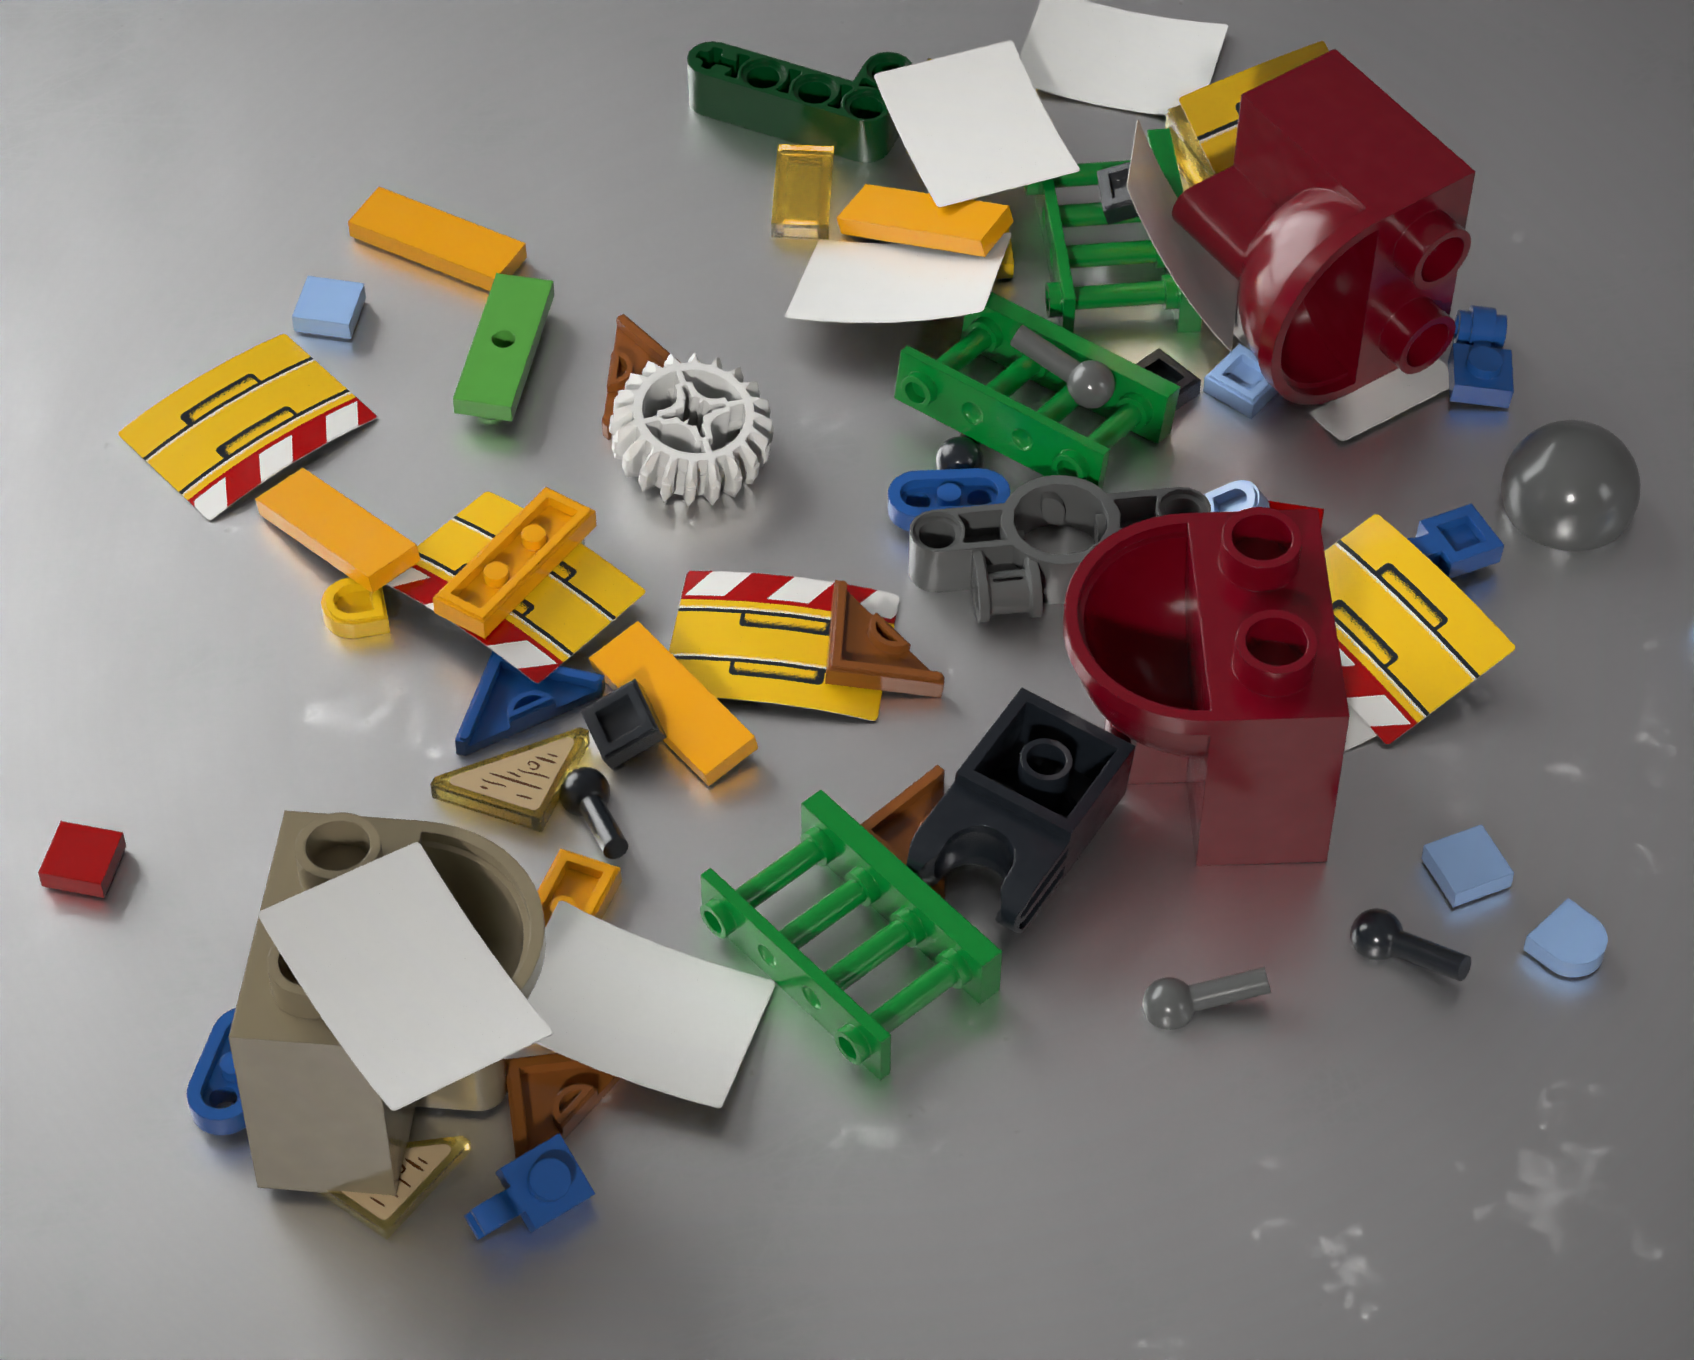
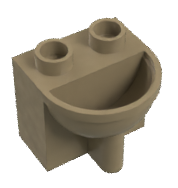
M284 810L260 911L418 842L422 845L435 869L484 943L527 1000L529 999L540 976L545 959L544 912L539 894L529 875L517 860L504 849L474 832L443 823L366 817L346 812L326 814ZM258 917L229 1033V1042L257 1187L344 1194L341 1191L396 1196L415 1107L465 1111H486L496 1107L504 1099L507 1092L505 1061L502 1059L399 1110H391L372 1088L328 1028Z

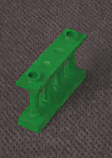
M1170 128L1147 130V141L1164 176L1178 198L1183 193V187ZM1131 160L1078 163L1079 172L1024 186L1026 196L1035 195L1051 282L1045 284V303L1048 318L1057 317L1059 326L1074 333L1075 310L1162 304L1164 310L1173 309L1177 333L1201 331V317L1173 280L1151 240L1066 245L1063 228L1108 225L1103 213L1102 202L1058 205L1055 188L1099 185L1097 171L1124 164ZM1135 217L1114 224L1142 223L1140 217ZM1154 263L1156 269L1164 268L1165 275L1161 276V281L1074 287L1070 268Z
M991 292L985 309L982 312L964 315L961 340L937 360L908 345L901 350L894 398L1043 476H1073L1087 480L1103 489L1110 450L1125 435L1132 431L1159 444L1171 433L1180 386ZM1022 325L1031 329L1080 363L1087 360L1102 362L1112 371L1115 378V391L1111 399L1101 407L1087 408L1107 418V420L1088 437L1060 424L1062 420L1079 406L1067 389V382L1010 345L1012 338ZM980 354L1007 367L987 385L960 372ZM1029 380L1057 393L1037 411L1010 398Z
M819 790L801 803V843L735 890L712 868H709L700 875L702 899L700 914L706 926L715 936L720 939H725L726 937L730 939L834 1037L838 1049L847 1060L855 1065L862 1063L881 1081L891 1071L890 1033L951 987L955 989L962 988L981 1005L1000 990L1002 951L825 792ZM816 864L821 867L827 865L845 882L779 931L755 909ZM860 904L865 907L871 905L890 922V924L825 972L819 969L799 950ZM905 945L910 948L916 946L935 963V966L870 1014L844 992Z

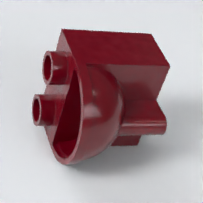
M1333 49L1241 94L1233 166L1186 189L1173 206L1172 218L1239 281L1238 308L1242 329L1251 351L1259 362V367L1265 380L1286 400L1292 403L1316 405L1346 396L1397 368L1405 374L1421 372L1435 363L1446 351L1456 329L1455 321L1450 317L1457 272L1466 259L1471 246V236L1465 228L1476 171L1338 50Z
M1251 507L1233 512L1169 514L1136 522L1108 536L1084 557L1070 580L1064 603L1063 636L1069 659L1080 678L1082 686L1096 708L1105 717L1104 730L1136 746L1128 784L1186 783L1196 866L1327 862L1350 716L1318 509L1276 510L1268 507Z

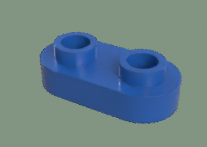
M983 468L909 471L896 477L888 488V515L896 526L910 532V524L914 518L926 511L1005 503L1010 496V486L1002 475Z
M236 1008L227 1011L215 1022L187 1087V1101L194 1123L201 1130L213 1135H230L246 1128L229 1042V1033ZM223 1102L234 1103L233 1105L226 1108H215L217 1105Z

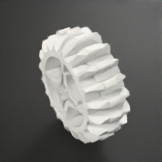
M695 352L688 360V363H680L670 353L664 362L663 368L648 361L642 371V375L630 373L629 379L625 383V390H619L618 395L614 399V414L610 416L609 432L612 434L611 439H613L612 450L614 458L622 460L625 477L639 476L638 483L641 486L642 492L653 487L661 488L660 495L663 502L668 500L673 494L683 495L688 507L695 500L696 496L701 495L714 505L719 498L720 490L735 498L738 491L741 490L742 483L753 485L754 479L758 476L759 468H764L765 463L769 459L771 447L769 443H772L774 426L772 425V419H770L771 409L769 407V400L760 398L758 381L743 382L744 376L742 375L741 367L728 372L722 370L719 356L710 365L700 363Z

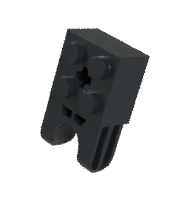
M1021 688L958 769L954 783L915 833L910 843L906 866L926 884L931 886L937 884L949 871L965 864H980L991 868L1001 875L1004 880L1000 888L1001 909L998 911L995 920L1015 933L1022 934L1126 794L1136 746Z

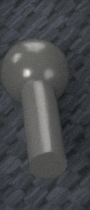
M1024 325L1018 329L1010 342L1012 347L1067 382V389L1079 406L1091 409L1098 408L1106 404L1113 396L1115 378L1109 367L1102 362L1087 360L1080 363Z
M1265 967L1188 985L1177 978L1165 977L1154 981L1146 989L1142 999V1009L1147 1020L1154 1026L1161 1029L1174 1030L1187 1025L1192 1020L1196 1011L1269 994L1271 989Z

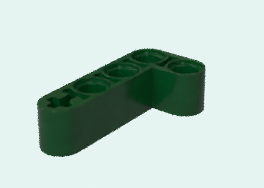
M703 42L694 46L687 56L688 100L690 107L696 113L856 162H876L883 159L890 152L900 135L882 98L874 75L912 65V62L906 56L899 53H877L864 63L855 79L851 81L722 42Z

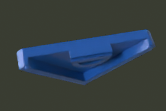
M492 651L455 738L456 754L467 756L602 697L605 691L604 675L559 666L543 681L535 683Z

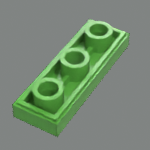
M496 273L453 396L454 413L513 422L554 298L553 281Z

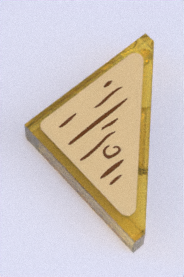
M579 727L435 776L430 784L432 798L542 832L560 800V788L566 774L578 767L590 745L589 730Z
M464 1136L407 1142L396 1196L327 1190V1193L319 1194L387 1240L471 1151V1142Z

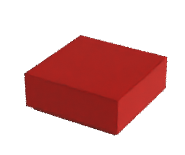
M60 821L38 871L41 886L105 898L126 848L123 832Z

